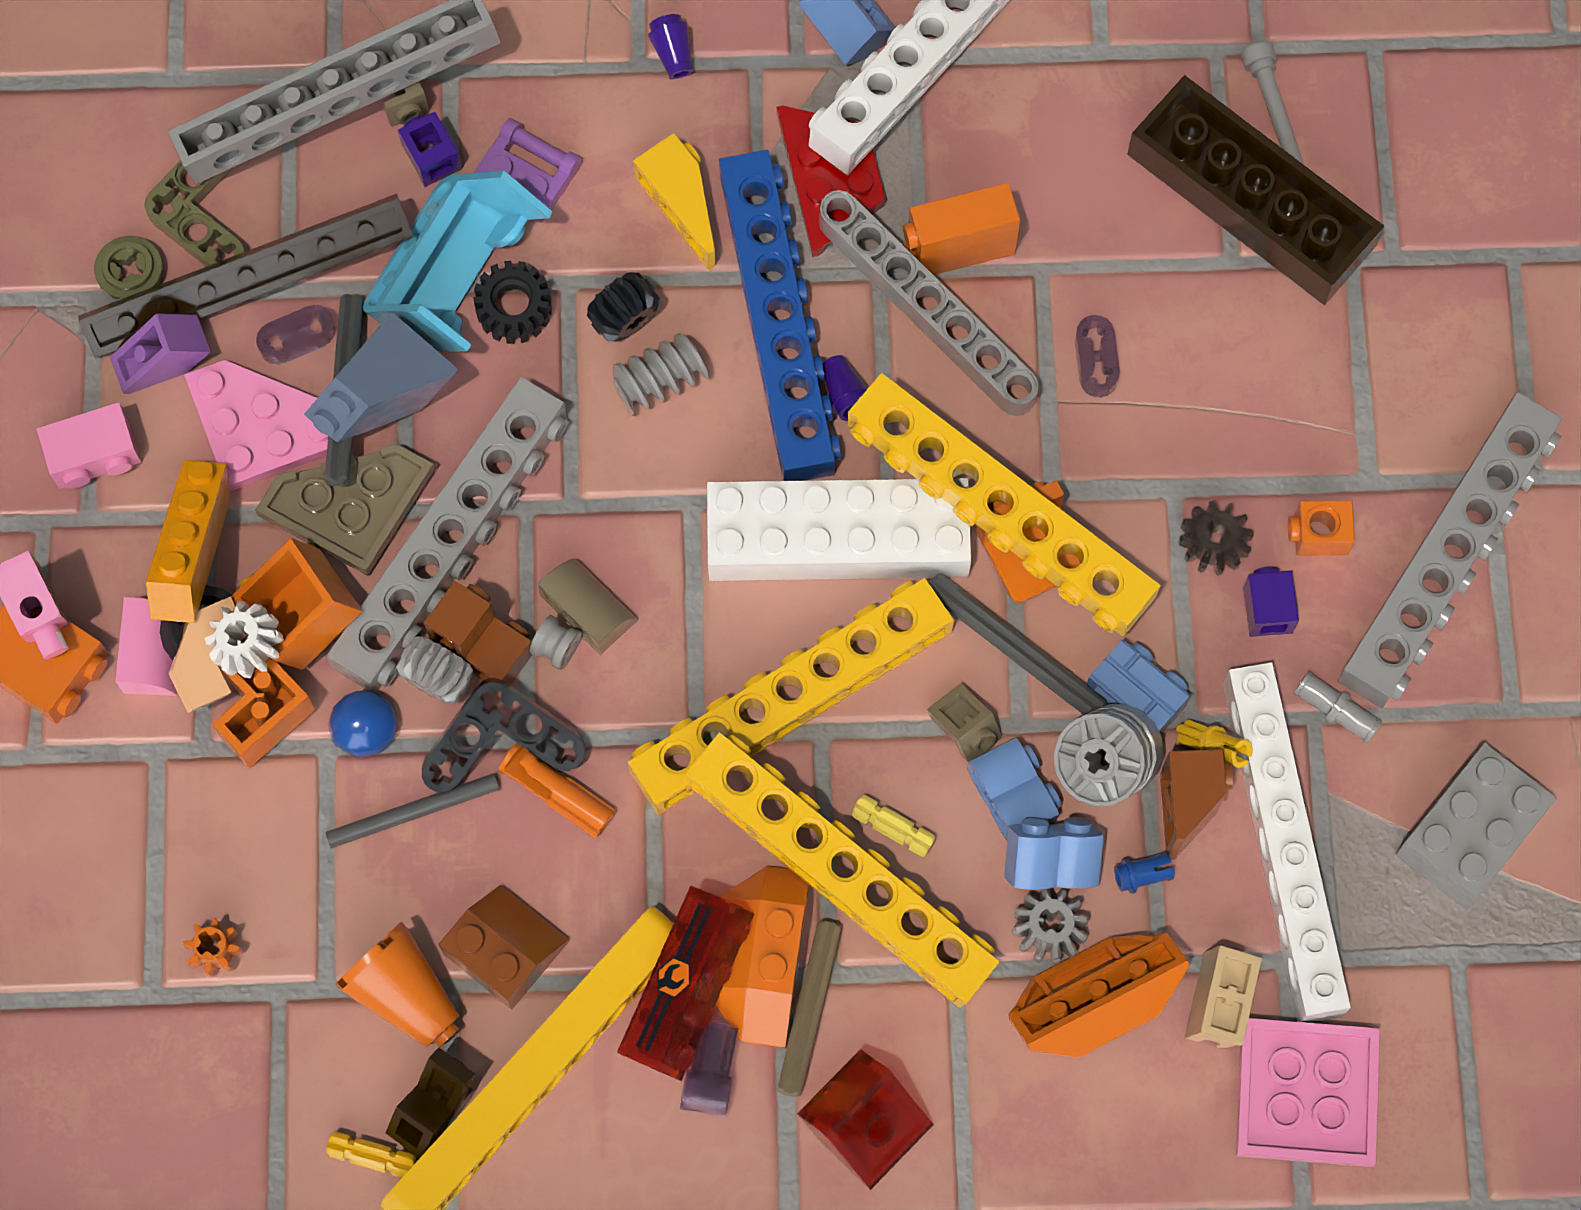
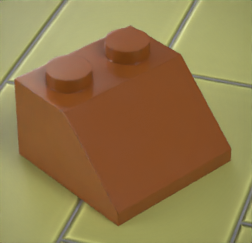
M1223 749L1169 751L1160 772L1165 849L1171 860L1176 859L1216 815L1222 801L1227 800L1228 790L1233 788L1232 764L1224 763Z
M500 884L468 908L438 945L444 956L512 1010L568 944L569 939Z

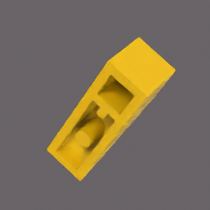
M673 133L633 160L635 179L705 267L710 270L715 267V249L699 168L701 160L689 142L682 144Z

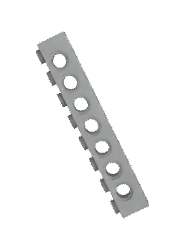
M449 0L170 129L168 133L184 168L194 183L198 184L490 49L501 42L482 0Z
M523 377L518 380L360 608L363 612L345 628L326 657L332 669L374 693H377L382 685L387 687L391 684L398 673L396 666L406 645L409 646L414 637L423 636L424 629L422 627L425 620L454 580L460 581L465 577L473 562L472 554L479 544L485 546L492 538L497 524L494 522L503 509L509 511L514 506L521 492L519 486L526 476L532 477L539 470L545 457L542 453L550 441L557 442L563 435L568 425L563 401ZM523 427H529L535 431L530 438L524 440L513 436L518 429ZM505 461L511 464L510 469L505 473L495 474L490 471L491 466L496 462ZM473 496L487 498V502L480 508L472 509L466 506V502ZM451 530H458L463 533L462 538L453 544H448L441 540L443 535ZM426 565H435L439 568L438 573L432 578L423 579L417 576L418 571ZM401 600H411L415 603L413 609L406 614L393 612L394 606ZM377 635L390 637L388 645L383 649L373 650L368 647L370 640Z
M1519 392L1516 393L1337 681L1338 683L1383 709L1390 697L1396 701L1399 700L1411 681V678L1404 675L1411 662L1420 666L1433 645L1432 642L1426 639L1433 627L1442 630L1455 610L1448 602L1455 591L1464 595L1477 573L1470 570L1476 557H1479L1485 561L1498 538L1491 535L1498 522L1506 526L1518 508L1519 504L1512 500L1518 489L1521 488L1528 492L1541 471L1533 466L1540 454L1549 458L1562 437L1554 432L1562 420L1560 416ZM1516 442L1523 445L1527 450V454H1516L1511 450L1509 443ZM1487 477H1499L1506 484V489L1493 487ZM1474 510L1481 513L1485 523L1477 524L1472 522L1467 517L1466 511ZM1455 545L1459 547L1464 557H1451L1447 554L1444 546ZM1432 579L1437 581L1442 587V592H1429L1424 587L1423 580ZM1401 615H1414L1420 621L1421 627L1416 629L1407 627L1402 622ZM1390 649L1394 651L1399 658V663H1386L1381 659L1379 650Z

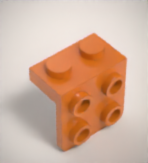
M1057 480L1046 485L1042 481L1030 485L1057 507L1062 508L1065 494ZM997 500L988 505V508L997 515H1004L1011 511L1008 504L1003 501ZM977 525L976 533L1014 603H1023L1057 587L1046 577L1038 579L1030 574L1022 565L1023 560L1009 550L1005 553L996 548L987 538L988 533ZM1028 527L1022 531L1024 536L1030 541L1038 542L1045 538L1044 532L1037 527ZM1065 553L1057 557L1059 563L1066 568H1076L1080 565L1079 559L1073 554Z

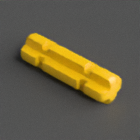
M337 1131L331 1134L326 1147V1153L330 1157L343 1161L349 1158V1161L353 1164L384 1173L390 1170L392 1175L401 1178L416 1163V1157L411 1153L401 1150L395 1153L391 1147L361 1138H356L354 1141L350 1135Z

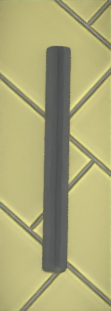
M344 294L340 298L333 379L361 346L364 303L362 296L358 294ZM328 436L325 479L329 486L344 487L349 483L353 437L337 443Z
M937 574L929 582V585L949 612L1080 713L1086 715L1107 704L1106 699L946 576Z

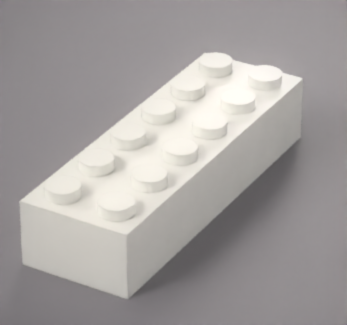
M968 478L953 479L959 487L969 488ZM918 479L707 482L709 581L934 578L937 574H943L946 577H968L971 564L970 526L954 514L952 510L954 507L940 497L936 500L927 495L919 487Z

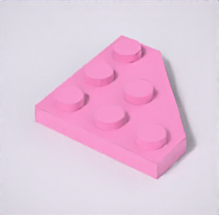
M226 360L184 374L216 462L227 463L229 492L326 457L328 435L317 430L313 422L304 415L317 397Z

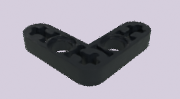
M489 678L476 686L422 763V779L424 784L433 791L447 792L452 790L461 781L497 729L560 771H570L582 763L585 757V744L582 736L563 721L506 682L497 678ZM496 689L501 691V702L510 709L514 701L521 705L513 710L509 722L505 723L502 719L506 717V711L496 705H493L489 710L484 707L485 698L482 696L484 692L493 694ZM526 713L537 715L542 722L540 731L532 736L521 734L516 727V722L521 715ZM471 724L479 730L480 738L475 745L466 747L460 745L455 740L454 733L460 725ZM550 726H553L556 730L552 732V738L562 744L567 743L569 739L574 741L573 751L576 755L573 757L565 755L560 759L557 758L558 751L554 744L548 740L544 748H541L538 744L546 738ZM445 744H448L455 754L467 757L464 762H461L457 756L453 759L449 767V772L453 775L451 778L442 776L439 780L433 778L434 769L431 765L433 763L442 765L449 756V750L442 749Z

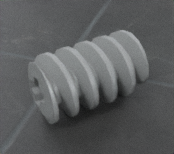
M682 333L674 335V347L666 340L659 342V355L651 348L645 349L643 352L644 363L635 355L628 357L629 371L621 363L613 365V381L616 390L631 416L634 415V401H638L645 409L649 408L648 394L650 393L659 401L665 400L663 387L666 385L675 394L679 393L678 379L683 378L691 387L695 385L693 373L695 371H698L705 379H708V372L699 352Z

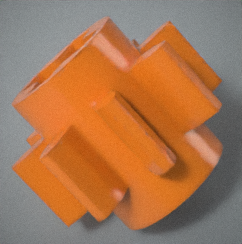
M213 918L211 927L201 928L195 923L193 927L196 934L193 940L183 941L185 948L195 953L188 960L189 965L192 968H196L203 963L208 977L214 975L215 969L222 967L231 972L232 967L229 962L232 956L242 954V950L238 946L230 943L238 933L233 927L226 929L222 933L221 925L217 918ZM211 940L220 949L215 955L208 952L205 946Z

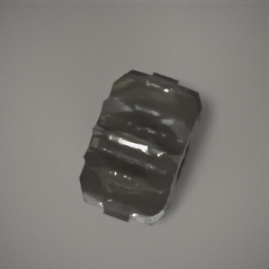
M1214 500L1209 502L1207 512L1201 507L1196 506L1191 512L1192 519L1185 518L1182 521L1181 529L1185 534L1179 537V546L1189 548L1184 556L1186 562L1196 559L1200 560L1198 566L1200 573L1205 572L1208 565H1213L1217 576L1223 574L1225 564L1229 568L1236 570L1241 564L1239 557L1246 558L1250 554L1251 547L1247 542L1252 540L1253 530L1243 527L1247 521L1246 514H1240L1236 517L1232 516L1234 509L1232 503L1227 504L1224 511H1219L1218 505ZM1213 533H1218L1222 536L1219 543H1214L1210 540Z

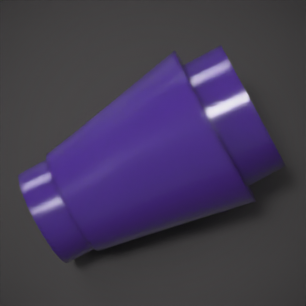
M679 14L664 15L651 21L649 24L651 32L648 34V37L665 70L668 72L669 78L679 79L690 75L693 69L691 66L688 24L682 22L681 15Z
M836 355L828 358L822 364L832 412L839 415L841 420L848 421V411L865 393L867 387L846 361V358L843 355Z

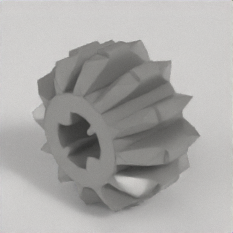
M414 637L409 646L406 645L400 655L401 659L396 666L400 677L407 680L408 683L447 704H456L461 695L464 696L470 686L469 682L474 675L471 665L465 662L463 658L439 643L437 644L424 637Z
M1041 889L1040 901L1035 896L1027 894L1024 897V903L1028 909H1015L1014 917L1022 923L1013 926L1012 934L1017 937L1027 936L1019 946L1021 952H1026L1033 946L1037 948L1034 955L1035 962L1040 963L1044 953L1050 952L1052 963L1059 964L1061 960L1060 949L1067 956L1073 958L1077 954L1074 943L1084 944L1087 939V934L1078 928L1086 926L1089 918L1083 914L1073 915L1080 909L1082 903L1079 899H1076L1068 905L1065 904L1067 891L1064 889L1059 890L1056 899H1051L1049 889ZM1043 918L1049 923L1056 919L1059 922L1058 933L1052 929L1044 932L1041 929L1044 922Z

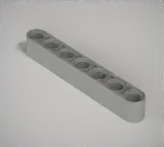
M841 190L832 191L827 194L821 201L819 225L823 234L1002 411L1013 416H1020L1029 412L1034 405L1039 387L1038 380L1033 372L854 196ZM835 209H841L848 213L849 218L845 221L837 222L830 219L828 213ZM870 238L875 240L879 247L873 251H865L857 243L861 239ZM894 267H900L906 270L909 276L904 280H893L888 276L887 271ZM928 296L934 298L939 305L935 309L925 310L916 301L921 297ZM951 326H961L966 329L968 336L960 340L953 339L946 330ZM982 355H990L997 360L998 366L994 369H984L979 366L976 359ZM1015 384L1021 385L1026 388L1029 395L1024 399H1015L1008 394L1007 387Z

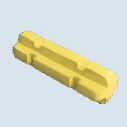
M862 795L858 799L852 810V816L866 825L870 822L873 824L872 829L902 846L906 843L909 845L908 850L920 857H925L935 841V836L922 827L919 830L914 828L915 823L886 806L883 808L878 807L879 802L867 795Z

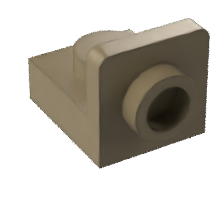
M419 81L395 92V98L383 103L387 120L391 127L399 124L405 125L411 118L429 112L426 96Z
M962 683L927 709L931 720L957 744L962 757L967 762L988 752L1002 737L992 712Z

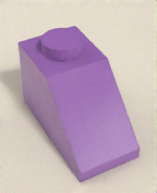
M155 314L115 351L110 358L123 394H131L188 373L211 351L197 315Z

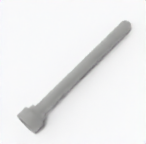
M1271 42L1253 44L1245 48L1240 54L1245 70L1251 72L1252 77L1258 79L1280 147L1304 164L1273 71L1276 69L1274 63L1277 61Z

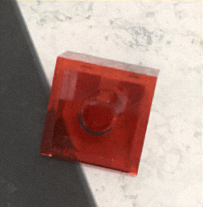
M861 1049L797 1113L817 1139L870 1190L934 1125L890 1069Z

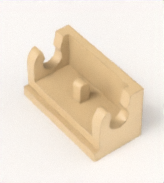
M1221 945L1204 952L1185 1039L1195 1042L1203 1040L1216 1042V1047L1219 1048L1243 1045L1262 958Z

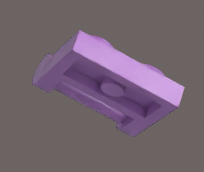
M509 118L503 124L498 138L473 173L504 170L552 210L579 170L582 157L571 151L567 154L523 130L521 123ZM516 144L559 169L553 177L511 154L509 150ZM537 219V220H539V221H541V222L543 223L545 219Z

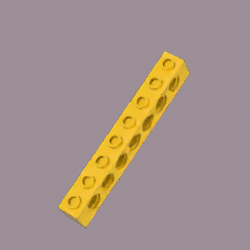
M883 373L876 378L848 411L849 431L858 442L866 447H870L872 444L885 454V461L893 469L900 473L907 471L919 480V487L927 495L936 500L940 497L954 507L952 510L961 521L969 526L976 524L988 533L987 538L996 548L1005 553L1010 550L1023 560L1022 565L1030 574L1038 579L1046 577L1058 587L1057 592L1064 600L1074 606L1081 604L1093 613V620L1109 633L1116 631L1124 637L1156 598L1160 584ZM891 422H899L907 428V431L901 435H892L884 427ZM926 448H933L942 457L937 461L929 462L922 459L919 452ZM960 474H966L971 476L976 484L970 488H961L955 484L953 479ZM997 500L1003 501L1008 504L1011 511L1004 515H997L988 508V504ZM1028 527H1037L1044 532L1045 538L1038 542L1030 541L1024 536L1022 531ZM1065 553L1073 554L1079 559L1080 565L1076 568H1066L1059 563L1057 557ZM1098 580H1106L1114 586L1115 593L1106 596L1101 595L1095 591L1093 583Z
M923 578L915 584L912 581L903 583L890 594V600L878 607L875 603L864 607L854 616L855 621L843 629L835 626L827 630L817 639L818 644L806 652L802 649L793 651L780 662L781 667L768 675L765 672L756 674L743 685L744 690L730 698L728 695H723L707 706V713L694 721L691 718H686L674 725L669 730L670 736L655 744L654 741H649L637 748L631 755L633 759L628 761L629 773L657 816L696 792L683 782L682 779L686 771L707 748L708 745L703 741L707 733L720 731L727 738L730 735H734L749 747L751 752L748 756L752 758L951 634L954 619L927 580ZM895 617H902L910 622L911 627L906 631L897 632L889 627L888 622ZM858 640H867L874 645L875 649L869 654L861 655L856 653L851 648V645ZM829 662L837 667L838 672L832 677L824 678L819 676L814 669L820 663ZM793 685L801 691V695L795 700L787 701L780 698L777 692L783 686ZM748 708H757L765 716L760 722L749 724L744 722L740 715ZM674 754H683L689 758L690 763L686 768L676 771L667 767L666 761Z
M719 732L686 771L682 781L958 1008L967 1004L999 963L992 956L995 952L993 947L975 934L971 938L957 927L960 923L959 920L944 907L938 906L936 909L933 908L922 898L925 895L924 891L913 881L906 877L899 880L887 870L890 864L879 853L870 848L865 852L852 841L855 835L845 825L837 820H834L832 823L827 821L818 813L820 806L811 797L801 791L796 795L783 784L786 779L773 766L767 763L760 766L748 756L751 750L734 735L726 738ZM733 771L744 773L750 782L749 789L742 792L732 790L726 781L727 774ZM769 799L780 802L784 808V817L780 820L766 818L761 810L762 802ZM801 828L814 830L819 838L818 847L814 849L803 848L796 839L797 830ZM837 856L848 858L853 864V875L848 878L837 876L831 867L832 858ZM870 885L882 886L888 894L887 905L882 907L872 905L866 896L867 887ZM913 913L921 919L923 930L920 935L914 936L904 931L901 924L903 914ZM939 942H949L955 946L958 953L955 964H945L938 958L936 950Z

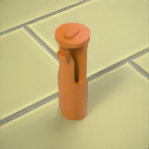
M516 743L509 749L498 768V772L517 781L544 800L549 807L594 838L604 831L615 815L616 810L571 778L560 774L519 743Z

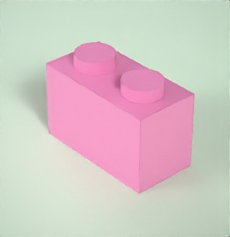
M120 402L36 428L50 476L58 489L64 487L68 489L79 488L88 484L92 478L104 474L111 476L120 475L129 471L132 465L141 463L128 417Z

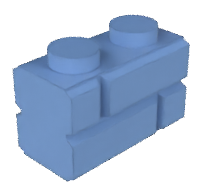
M1123 639L1091 673L1087 686L1106 699L1107 704L1123 703L1140 709L1154 721L1161 735L1187 706L1191 696L1186 692L1188 686L1174 672L1167 671L1164 674L1152 664L1154 661L1153 656L1142 645L1134 643L1131 646Z

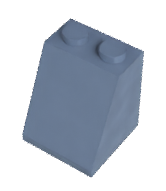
M391 312L304 415L313 422L317 430L330 436L338 443L420 412L457 372L458 368Z

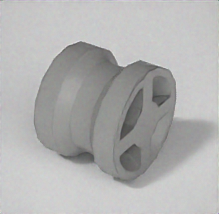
M549 615L537 630L529 652L537 658L541 656L547 657L551 660L552 666L561 670L573 656L582 633L574 627L567 629L561 626L559 619Z

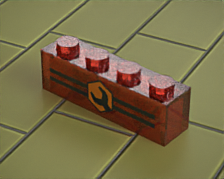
M690 885L618 1048V1054L682 1081L686 1070L694 1060L695 1049L702 1033L712 1019L713 1008L720 992L730 978L732 965L741 944L748 937L754 913L731 901Z

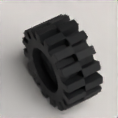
M511 260L504 261L505 268L499 269L498 265L495 264L490 267L492 274L488 275L484 271L480 276L481 285L476 283L474 288L475 297H473L475 311L482 329L486 334L492 332L493 339L500 342L501 337H505L507 344H514V338L520 337L521 343L529 341L528 334L532 333L534 337H537L541 334L540 326L546 327L548 325V314H552L550 291L545 277H540L539 270L534 266L528 270L525 262L519 261L518 267H513ZM518 289L528 296V307L518 315L510 316L503 314L496 306L499 296L507 290Z

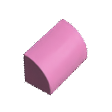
M124 597L115 682L124 694L176 695V688L169 676L173 661L164 650L159 633L161 620L150 619L149 603L146 598ZM180 622L179 627L182 635L183 622Z

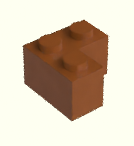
M454 581L424 622L429 639L463 658L465 662L471 665L474 675L482 681L489 678H497L511 685L532 656L529 652L531 640L528 639L530 637L529 632L514 621L509 620L505 624L494 616L492 605L489 603L491 598L479 587L469 584L466 588L457 581Z

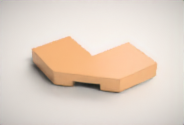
M231 596L198 610L195 623L186 622L183 636L177 654L173 659L169 676L188 713L224 698L231 693L218 665L210 659L209 654L212 649L206 645L204 639L216 632L210 627L209 621L217 620L220 622L223 619L221 607H228L234 612L236 606Z

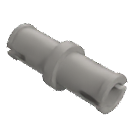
M1310 671L1307 672L1293 692L1294 695H1298L1326 715L1324 719L1330 724L1333 721L1337 722L1361 738L1364 743H1368L1382 723L1381 719H1377L1351 701L1349 693L1346 691L1339 693L1314 676Z

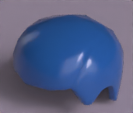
M355 691L344 695L332 708L328 722L329 732L334 745L355 757L380 754L393 741L398 726L394 707L388 700L371 691Z

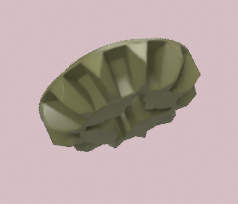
M123 236L107 243L98 253L94 265L95 277L100 288L113 299L116 297L126 298L152 288L155 284H160L161 271L164 269L160 254L155 246L146 239L137 236ZM136 260L135 265L142 275L130 273L127 278L123 279L124 275L117 265L129 266L132 261L135 262Z

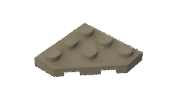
M398 444L382 447L380 451L359 457L351 455L349 483L344 487H332L326 483V462L320 463L321 467L297 473L293 470L278 474L256 507L257 516L308 544H314L326 554L368 576L431 477L435 467L430 461Z

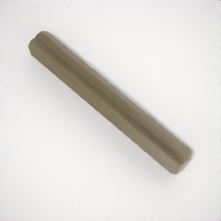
M819 921L817 924L778 1083V1091L784 1095L799 1097L802 1094L841 933L840 925L833 922Z

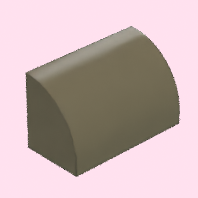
M577 559L563 562L538 582L540 596L572 628L574 627L581 631V637L599 655L605 652L638 621Z

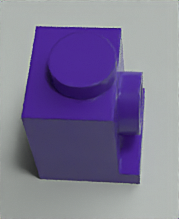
M436 112L427 116L419 115L413 117L405 123L404 127L398 129L401 145L416 169L424 187L462 170L458 151Z

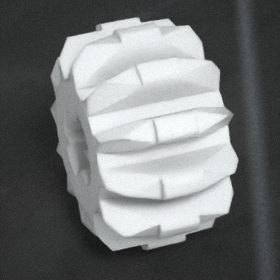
M238 601L234 612L228 607H221L223 619L220 622L217 620L209 621L210 627L216 632L204 638L206 645L212 649L209 654L210 659L216 665H221L222 670L230 676H235L239 672L244 678L251 679L255 667L261 672H268L265 661L269 657L272 659L280 658L279 652L273 646L284 641L283 635L276 630L280 625L278 619L272 614H267V609L261 604L254 603L250 607L246 602ZM246 636V637H247L246 641H245L244 643H242L241 641H242L243 638Z

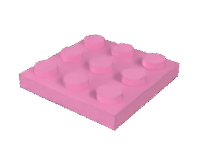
M1249 1018L1244 1043L1240 1046L1236 1156L1374 1167L1376 1165L1380 1028Z

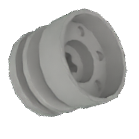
M1122 703L1106 704L1070 722L1058 736L1053 755L1055 772L1063 788L1076 800L1092 806H1112L1149 785L1159 773L1164 753L1162 736L1154 721L1140 709ZM1102 749L1107 752L1105 760L1109 763L1105 766L1100 764L1102 756L1097 753Z

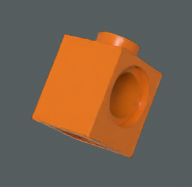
M1300 501L1294 516L1288 517L1289 542H1296V556L1349 555L1355 543L1352 501ZM1310 523H1324L1329 528L1330 534H1316L1311 529Z

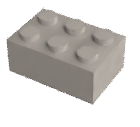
M1484 743L1406 840L1396 856L1467 911L1557 798Z

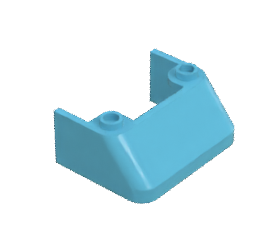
M504 170L447 176L430 194L410 226L413 236L400 242L367 295L363 304V310L381 324L393 312L437 351L467 352L472 344L461 336L462 319L454 313L494 248L516 244L525 232L526 227L524 225L527 220L549 219L553 211Z

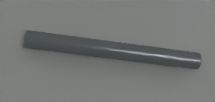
M493 773L458 785L450 791L438 792L329 830L325 834L332 849L498 791L499 787Z

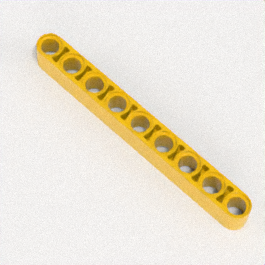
M655 906L650 907L383 1199L380 1207L383 1210H444L657 975V970L677 953L685 932Z

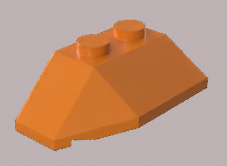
M766 866L718 897L715 901L703 990L742 1043L786 1049L809 884L790 869Z
M1167 932L1155 933L1154 936L1126 935L1109 937L1076 954L1073 958H1069L1032 977L1020 995L1016 1007L1012 1008L1008 1017L1029 1050L1080 1058L1158 1017L1190 967L1189 961Z

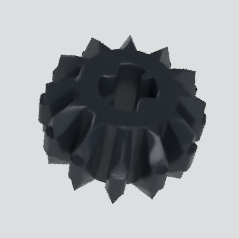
M628 272L622 277H616L612 283L605 285V288L595 295L594 300L588 305L587 317L592 322V327L599 335L602 334L607 341H620L625 336H630L635 330L641 328L647 320L651 319L652 314L658 309L660 297L656 294L655 288L648 279H644L639 272Z

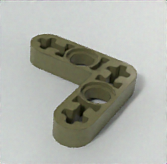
M180 160L149 192L145 199V210L152 224L204 266L221 261L217 251L212 248L215 242L218 248L228 255L232 252L234 256L245 252L242 243L235 236L197 207L233 168L203 181L198 186L188 187L182 183L183 176L187 171ZM176 187L186 199H182L179 193L175 196L172 188ZM160 203L164 205L171 203L173 211L171 213L166 211L159 213L157 205ZM193 224H202L208 228L207 234L200 241H189L185 238V231Z

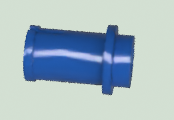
M1162 852L1159 855L1131 862L1127 858L1122 859L1120 865L1114 866V875L1119 890L1121 892L1128 890L1129 893L1133 894L1137 892L1138 887L1173 880V867L1160 871L1154 870L1157 866L1172 863L1168 853Z

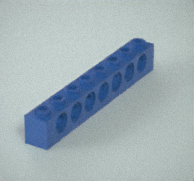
M769 150L719 158L720 180L783 481H807L834 476L835 460H841L840 445L837 434L829 435L826 421L833 420L829 395L821 396L818 382L824 381L820 355L812 356L810 342H816L815 328L811 316L804 318L801 305L808 303L804 278L796 279L793 265L800 264L796 240L787 239L785 227L791 226L787 201L780 202L777 189L783 188L779 163L771 164ZM754 195H759L766 199L763 203L757 205L746 201ZM761 233H768L774 239L767 243H761L756 241L754 237ZM769 271H775L780 273L782 278L777 281H767L762 275ZM781 309L789 312L791 315L785 320H776L770 314L775 310ZM785 348H792L799 355L793 359H784L778 353ZM793 387H800L807 391V395L800 399H794L789 397L786 392ZM808 426L814 429L816 434L804 439L796 436L794 431L799 427Z

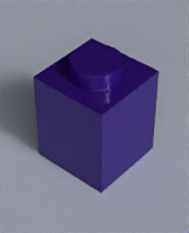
M1264 567L1255 570L1253 574H1248L1243 586L1249 637L1292 634L1299 622L1292 571L1280 572L1277 567Z

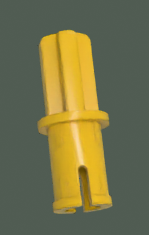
M1186 720L1184 724L1179 723L1176 727L1178 732L1176 740L1179 744L1194 750L1223 749L1224 761L1231 763L1234 767L1242 768L1249 762L1244 758L1236 756L1237 753L1252 757L1253 748L1251 743L1247 740L1228 735L1222 727L1216 725L1207 727L1192 720Z

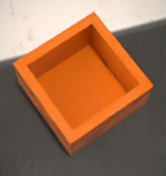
M289 538L231 596L235 605H237L238 601H244L250 607L254 603L261 604L267 609V614H272L278 619L280 625L276 630L283 635L284 641L273 646L279 652L280 658L272 660L303 670L363 612L321 550L293 538Z

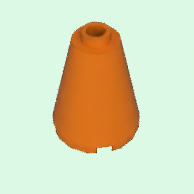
M402 921L335 983L342 992L425 1047L429 1046L432 1042L441 1047L459 1029L453 1023L459 1017L458 1012L409 929Z

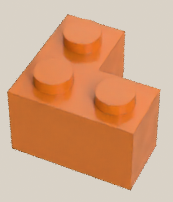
M270 657L265 661L268 672H261L255 667L251 679L244 678L239 672L235 676H230L222 670L221 665H218L224 678L242 698L213 722L212 725L219 737L248 768H251L315 711L309 696Z

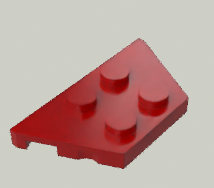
M783 105L777 106L776 114L812 257H816L822 254L824 248L831 243L823 234L819 225L821 201L827 194L837 190L846 191L854 196L872 215L885 206V195L874 152L872 149L851 173L846 175L809 147L811 129L808 126L815 112ZM846 120L847 122H850V123H858V122H855V121ZM835 209L828 213L829 218L837 222L845 221L849 218L848 213L841 209Z

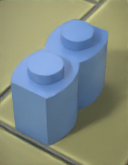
M1017 738L969 761L967 767L974 785L988 806L1006 841L1008 826L1022 824V820L1026 818L1043 819L1048 821L1050 825L1057 820L1059 816L1057 808L1061 807L1059 796L1050 783L1044 785L1035 771L1040 768L1035 753L1028 744L1022 747Z
M1070 817L1066 818L1064 823L1049 825L1048 821L1038 818L1023 819L1022 824L1008 826L1004 878L1014 888L1049 889L1054 887L1091 888L1099 886L1104 834L1092 825L1090 820L1085 818Z

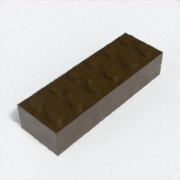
M1186 75L1178 81L1132 132L1128 156L1323 305L1332 298L1377 246L1384 229L1382 223Z

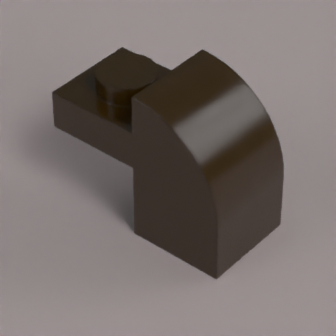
M438 1047L428 1058L418 1084L396 1106L385 1133L420 1158L465 1107L473 1092L470 1085L475 1073L468 1069L460 1060L453 1058Z

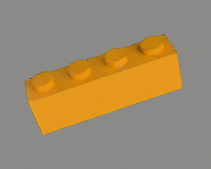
M183 460L146 579L150 619L195 623L230 504L227 463Z

